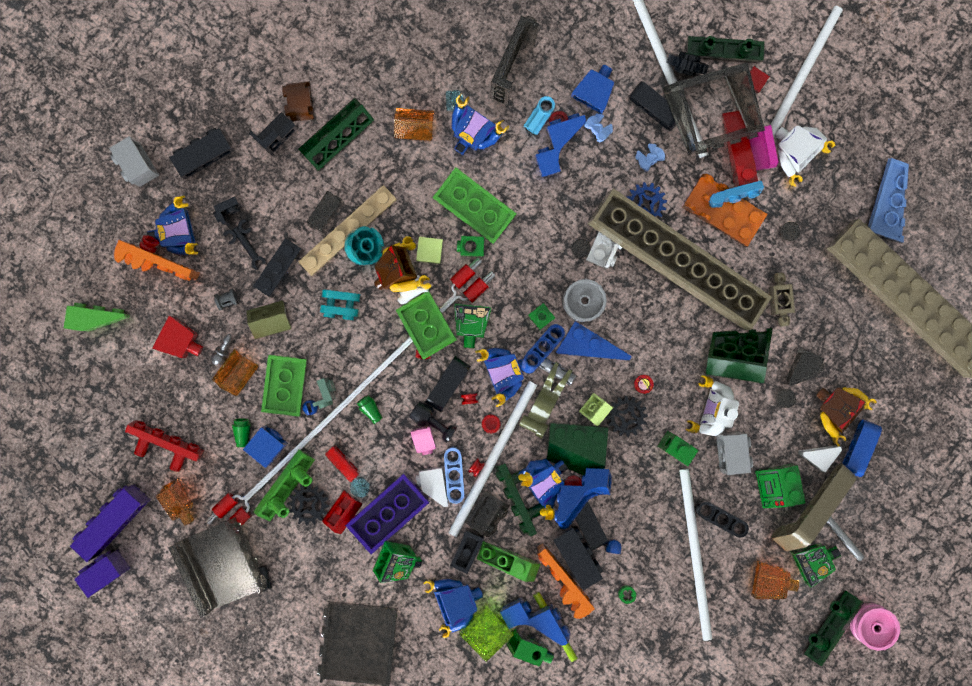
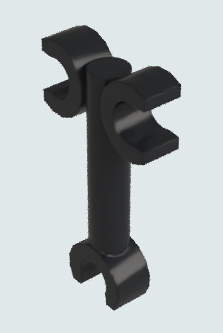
M243 219L238 223L237 227L232 230H226L223 235L225 237L229 234L233 235V239L228 242L230 245L235 244L239 240L252 259V267L255 270H259L256 265L257 261L261 260L264 265L267 264V261L256 253L244 235L250 234L253 229L250 227L244 230L243 225L247 223V220Z

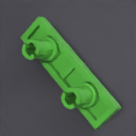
M298 450L253 512L269 522L275 514L281 518L287 517L289 509L283 503L298 483L304 487L312 483V478L306 472L315 459L307 453Z

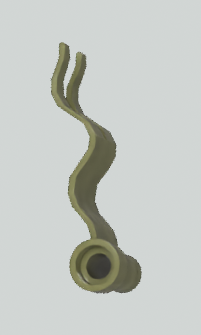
M555 362L530 413L528 416L524 415L519 424L534 432L535 436L541 439L549 426L545 423L573 371L569 369L551 392L552 383L559 365L557 362Z

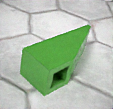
M74 303V306H67L64 329L89 332L129 318L130 314H124L122 309L112 308V312L105 311V307L93 305V309L86 308V304Z
M483 541L477 556L478 560L524 582H534L541 565L530 558Z

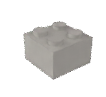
M128 136L109 148L112 152L110 157L116 165L119 164L122 171L120 173L126 182L129 181L132 185L135 184L141 187L159 176L141 143Z
M740 431L717 435L720 472L726 475L751 473L753 459L752 456H749V448H751L750 437H747L746 433Z

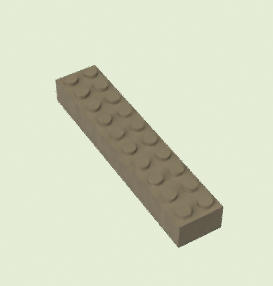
M614 188L606 194L588 222V225L743 330L753 329L772 298L762 289Z
M859 218L852 220L826 249L964 378H972V324Z

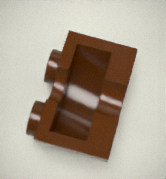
M310 81L289 83L286 86H282L283 97H287V105H284L286 117L290 116L292 122L314 119Z

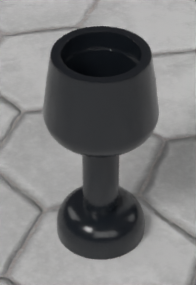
M419 401L409 417L420 427H424L429 423L443 433L442 440L447 443L457 427L454 425L446 427L432 417L434 409Z

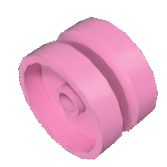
M864 603L850 623V630L854 637L865 646L880 651L886 650L896 643L900 634V623L896 616L883 606L876 603Z

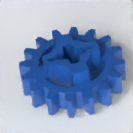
M643 182L642 187L636 184L635 191L633 189L629 190L631 196H626L633 201L635 196L638 195L637 205L655 217L657 215L659 217L663 216L660 211L666 210L662 205L667 203V200L662 199L665 193H659V186L654 189V183L651 182L647 186L646 182ZM644 190L652 191L655 194L647 195ZM642 195H643V197L646 198L647 200H651V201L648 203V204H649L648 207L650 208V210H648V208L645 207L644 205L641 206V204H643ZM659 201L658 207L654 212V205L656 202Z

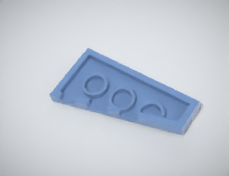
M890 158L886 164L868 227L878 236L898 243H904L902 232L903 227H905V218L903 217L907 200L905 199V189H907L909 164Z

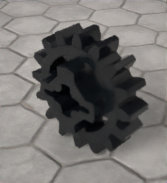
M680 51L679 55L669 53L667 63L675 66L674 70L676 72L693 77L696 76V73L707 74L709 68L708 64L700 62L701 57Z
M624 395L623 400L617 397V403L611 402L613 408L610 411V415H607L606 418L611 420L607 425L614 426L612 432L619 430V436L625 433L626 437H629L631 432L636 436L637 429L643 431L641 425H647V422L643 419L648 417V414L643 413L646 410L645 406L640 407L642 401L635 402V397L633 396L628 400V396ZM627 404L625 408L621 410L617 409L620 405ZM634 407L637 408L639 412V417L635 415ZM629 411V415L633 417L634 420L626 419L625 421V418L622 417V415H619V413L627 414V412ZM614 416L618 417L620 421L619 426L616 424ZM636 423L634 427L627 429L628 425Z
M312 483L307 488L300 485L301 490L295 488V495H289L292 501L287 503V505L292 506L289 513H294L292 519L299 518L298 524L305 521V525L308 526L310 521H312L315 525L317 524V519L320 521L324 519L322 514H328L325 508H328L330 504L325 501L329 499V496H323L325 490L319 491V485L315 488H312ZM304 492H312L315 495L309 496ZM297 498H298V501L300 502V507H299V509H297V507H296ZM313 499H315V500L312 502L313 504L311 505V507L305 508V509L303 510V508H304L305 505H306V502H309V501H312ZM319 499H320V501H321V509H320V510H319V508L317 507V505H318V500H319ZM309 513L312 517H306L302 514Z

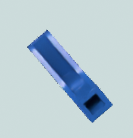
M577 113L568 116L569 120L561 122V119L549 122L550 126H547L546 129L552 150L546 147L538 150L539 154L535 155L541 177L561 171L559 166L560 151L586 123L585 115L580 116Z
M586 468V474L582 476V486L561 485V491L557 493L559 507L555 511V522L558 523L560 529L569 528L591 498L598 495H610L612 475L609 469Z
M521 597L502 607L500 614L509 629L518 625H528L561 646L568 644L571 635L567 625H563L560 620L561 614L557 608L554 609L552 604L531 613L532 608L529 602Z

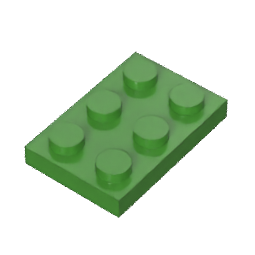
M425 292L396 309L422 359L428 358L457 340L430 292Z
M268 355L261 412L300 417L307 359Z

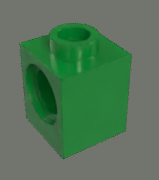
M461 236V241L457 240V252H460L461 257H483L484 237ZM467 242H474L476 249L469 252L465 249V244Z
M544 303L527 315L538 330H541L555 319Z

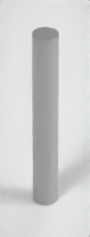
M830 517L826 523L858 561L862 560L864 555L834 519Z

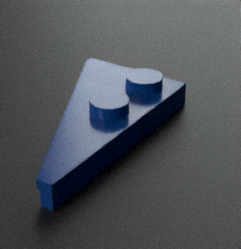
M574 321L556 350L557 354L630 360L632 357Z

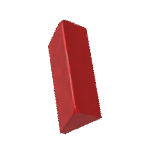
M334 445L325 453V456L349 482H352L360 474V471L337 446Z
M344 490L322 522L334 533L342 534L346 528L345 525L356 515L363 504Z

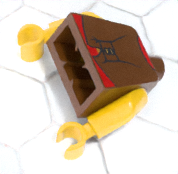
M406 236L401 244L398 242L383 250L380 260L375 265L378 278L374 281V284L378 289L382 290L384 288L393 292H406L415 290L419 286L423 289L431 288L430 283L423 284L424 281L430 280L425 275H422L418 281H415L418 277L407 250L412 251L416 248V244L411 237Z
M837 387L832 394L825 388H822L816 395V397L824 402L820 407V418L823 426L832 437L833 443L837 446H840L837 442L839 438L846 441V437L839 434V432L843 433L863 409L873 410L869 407L870 402L877 403L875 399L868 398L867 395L857 388L844 387L841 389Z

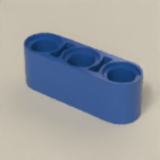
M554 324L547 329L522 359L520 366L524 372L533 373L537 370L565 336L564 328ZM551 333H555L558 338L552 337ZM539 346L545 347L546 352L541 351ZM527 359L533 360L535 365H530Z
M865 419L859 422L843 460V464L858 477L864 475L882 432L881 426Z

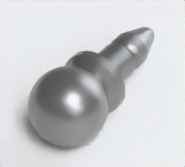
M228 334L223 339L220 347H216V352L211 355V362L215 366H222L226 362L231 334Z

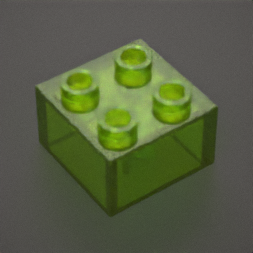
M486 603L474 614L467 627L459 630V635L487 662L514 636L512 628H508L505 621Z

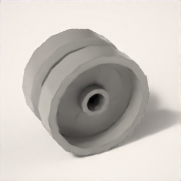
M589 279L578 280L569 285L562 298L563 309L566 314L579 322L592 321L599 317L605 310L607 302L606 293L602 286ZM582 297L588 298L587 304L581 302Z

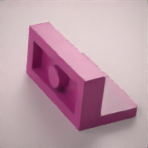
M771 125L764 126L762 131L749 133L748 137L756 171L777 167L779 162Z

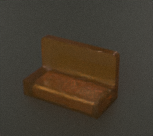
M396 108L394 138L431 141L434 111Z
M234 348L212 380L221 389L237 396L254 374L258 365Z

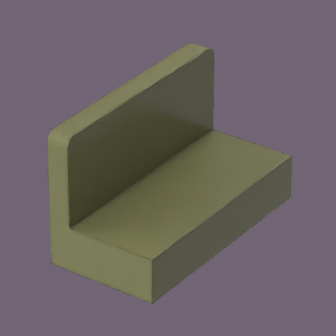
M283 300L246 311L247 324L255 339L291 329Z

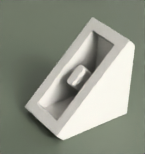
M834 445L799 450L798 454L820 471L826 472L842 449L840 446Z

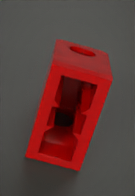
M168 316L152 349L179 358H186L189 352L198 357L203 350V346L195 342L198 336L195 331L178 318Z

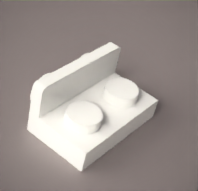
M598 232L586 261L607 270L609 266H614L617 256H615L617 248L621 249L622 247Z

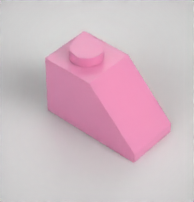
M431 425L411 431L416 452L422 453V455L433 453V449H436V443Z

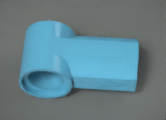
M549 96L542 97L524 124V127L533 134L538 135L555 110L554 100ZM549 102L552 108L549 111H544L541 108V104Z

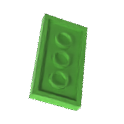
M456 167L432 197L493 245L517 214Z

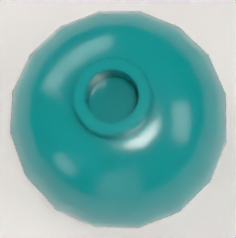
M358 227L346 236L344 249L347 257L353 263L371 265L377 262L383 254L381 251L384 241L381 234L374 228Z

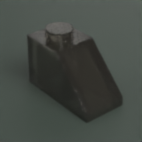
M799 349L783 384L793 386L816 377L824 369L825 364L823 362L825 358L805 349Z

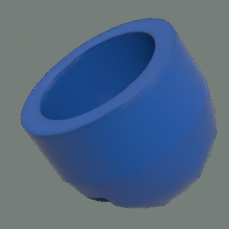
M307 400L304 402L302 408L305 414L313 415L318 411V406L314 407L312 404L316 401ZM307 403H310L312 412H309Z
M610 540L607 543L606 552L621 554L620 542Z

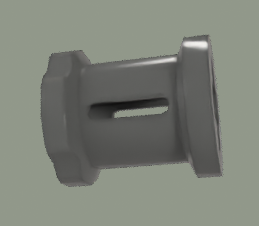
M233 288L229 292L220 295L214 294V300L219 311L223 310L226 306L239 304Z

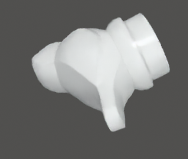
M417 275L418 278H416L415 281L419 280V275ZM419 286L415 290L400 292L397 301L401 305H405L423 292H429V289H423Z

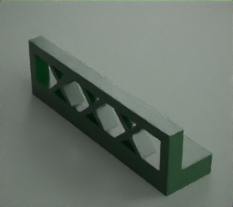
M353 98L298 150L319 171L371 124L374 118L357 99ZM364 113L367 119L362 123H356L357 117ZM346 127H352L351 133L348 136H342L343 130ZM337 140V146L334 149H328L329 142ZM317 153H323V159L316 164L312 158Z

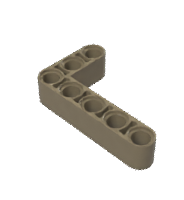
M843 463L837 465L798 520L777 528L772 534L771 539L785 551L809 546L852 487L857 476Z

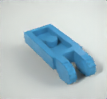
M757 181L717 192L716 194L714 193L709 200V205L714 209L722 207L726 202L731 204L739 202L744 197L749 199L758 197L764 189L763 182Z

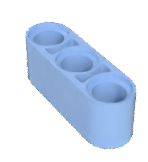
M452 446L446 449L444 454L448 500L451 503L457 504L464 499L465 493L462 454L459 448ZM450 451H456L458 459L452 461L448 458L447 454ZM457 470L460 473V477L456 480L449 477L450 471ZM454 489H458L461 492V496L457 499L452 498L450 494Z

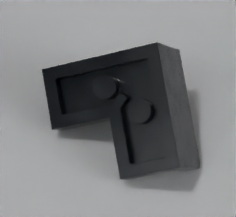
M281 112L258 136L252 131L249 134L272 155L298 128Z

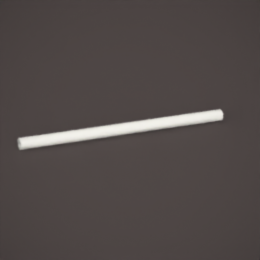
M633 0L676 104L683 114L682 118L699 158L705 157L709 154L673 69L667 63L668 57L643 0Z
M833 7L771 122L773 137H775L776 132L779 130L843 11L841 7Z
M531 381L526 385L448 532L452 536L457 537L533 395L537 385Z
M687 468L680 469L702 637L704 641L712 640L690 472Z

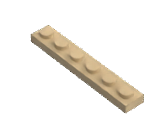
M383 185L298 262L313 276L344 248L346 236L352 230L362 226H369L397 199Z

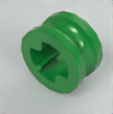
M624 585L619 589L618 595L623 603L631 604L635 601L636 592L633 587ZM625 590L627 592L628 590H630L631 598L628 599L626 597V599H624L623 592Z

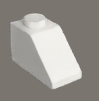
M442 466L420 470L419 475H416L417 486H421L425 494L443 507H447L448 498Z

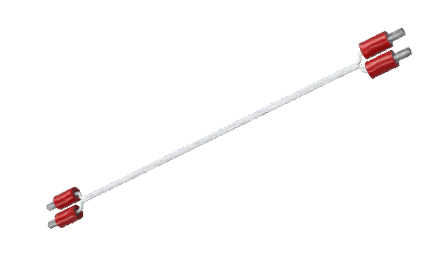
M476 258L469 266L465 264L449 279L453 283L451 289L454 294L439 308L442 313L456 299H461L462 301L469 299L473 303L489 288L487 284L495 277L492 271L483 279L479 277L463 292L466 298L456 296L454 287L456 286L460 289L476 274L473 270L482 263L480 258ZM411 337L392 353L244 497L228 492L212 508L213 513L205 520L206 523L210 525L217 517L222 519L238 504L237 498H239L240 500H245L247 509L241 506L225 522L226 527L219 533V536L224 538L230 531L236 532L252 517L249 512L248 500L290 461L298 450H301L413 342Z

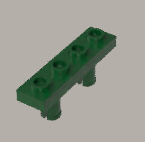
M688 36L686 53L709 59L762 62L764 60L765 41L715 38L714 36Z
M505 463L496 465L497 471H495V475L499 482H503L505 487L503 489L504 495L513 504L511 510L514 516H518L521 522L519 523L521 532L523 534L526 533L529 537L537 534L532 519L540 516V510L545 507L539 503L528 509L525 508L516 488V484L523 482L519 480L518 476L520 475L519 472L525 468L511 474Z
M845 591L839 602L833 601L830 604L832 612L817 634L812 633L809 636L808 641L811 644L804 655L818 665L823 666L864 602Z

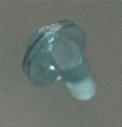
M458 90L446 91V110L454 111L457 104L456 98L460 92Z
M357 478L351 482L350 491L354 496L362 499L368 495L369 483L363 478Z

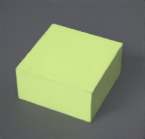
M419 237L416 261L440 264L443 239Z
M593 393L579 412L596 426H599L613 407Z

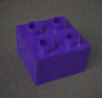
M109 550L96 558L94 562L79 570V576L74 580L86 597L89 598L131 568L118 550L112 553Z

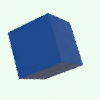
M265 425L259 429L243 450L263 467L267 468L283 451L288 442L276 430L270 429Z

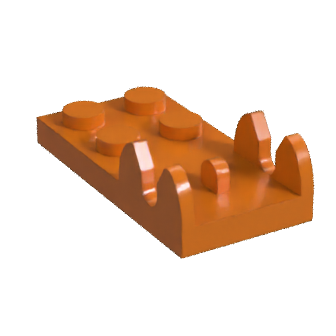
M702 174L682 208L743 246L748 247L768 214L742 198L741 201L736 203L726 202L720 208H711L709 200L712 194L727 190L729 187L726 184L715 182L714 178L709 174Z
M118 240L114 250L115 261L119 263L124 260L127 265H132V269L141 267V270L145 272L150 270L155 263L158 264V269L172 274L174 271L176 272V277L191 281V278L198 279L200 274L198 271L155 253L147 252L136 245L122 240Z
M544 543L540 544L537 547L539 560L545 567L547 565L551 567V574L557 581L561 579L564 583L560 590V597H563V605L572 603L570 609L575 611L574 618L586 617L595 610L592 601Z

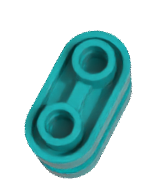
M322 290V297L327 298V305L320 306V313H324L323 317L335 318L336 314L343 315L342 319L354 320V317H358L359 309H353L354 301L360 302L361 294ZM335 299L346 300V308L335 307Z

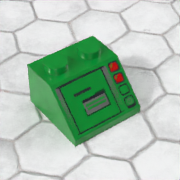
M791 463L755 471L762 508L790 507L806 503L798 465Z

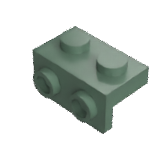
M328 377L317 380L323 400L312 404L314 407L319 406L321 409L333 404L332 400L336 399L334 394L336 387L333 380H329Z

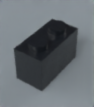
M466 528L450 561V566L468 574L482 545L484 535Z

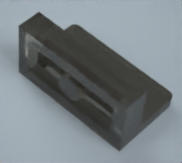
M327 190L307 220V223L324 233L344 201Z

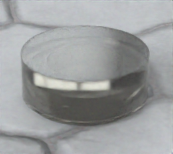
M787 222L780 228V236L785 241L796 240L800 235V227L795 222Z
M577 239L571 246V252L577 258L586 257L591 250L589 242L585 239Z
M781 389L777 392L775 400L780 407L790 408L795 404L796 396L789 389Z

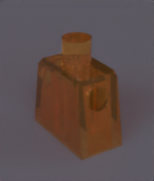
M177 478L162 486L156 498L171 520L174 521L180 518L184 526L193 522L194 518L190 513L193 502L180 479Z
M757 560L751 596L755 599H786L788 590L798 591L799 580L790 579V572L784 568Z

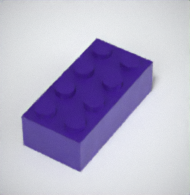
M404 472L345 526L372 555L385 541L391 538L427 506L430 499Z
M135 484L119 488L112 495L114 499L109 503L106 502L99 509L101 513L96 517L93 516L85 524L87 528L83 531L80 530L72 538L74 542L70 547L86 562L99 556L151 500Z

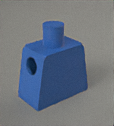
M604 64L599 72L591 69L574 89L571 98L597 113L603 114L615 83L608 79L613 70Z

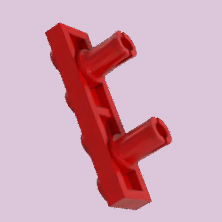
M136 420L129 423L125 430L126 433L139 438L134 454L139 457L146 455L150 443L174 452L175 454L169 469L175 472H180L185 457L197 462L204 453V450L200 449L199 445L186 443L175 435L169 436L159 428L146 426V423Z

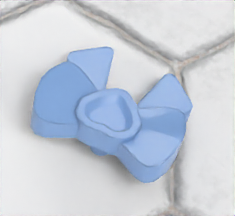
M596 113L587 119L584 126L591 129L596 135L598 142H603L613 132V126L610 124L603 128L600 121L604 115Z
M648 144L650 153L647 154V157L640 151H637L636 160H638L640 167L644 171H649L651 165L658 161L665 160L664 151L657 147L656 144Z

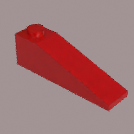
M742 110L723 113L734 188L757 182L756 165Z

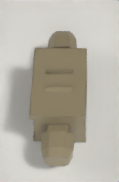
M775 273L773 283L776 286L768 287L769 295L772 296L770 300L771 315L779 314L777 320L780 327L789 326L790 317H788V313H795L792 284L785 285L786 277L784 273ZM779 295L785 297L783 305L778 302ZM786 306H787V309H779V310H778V307H786Z

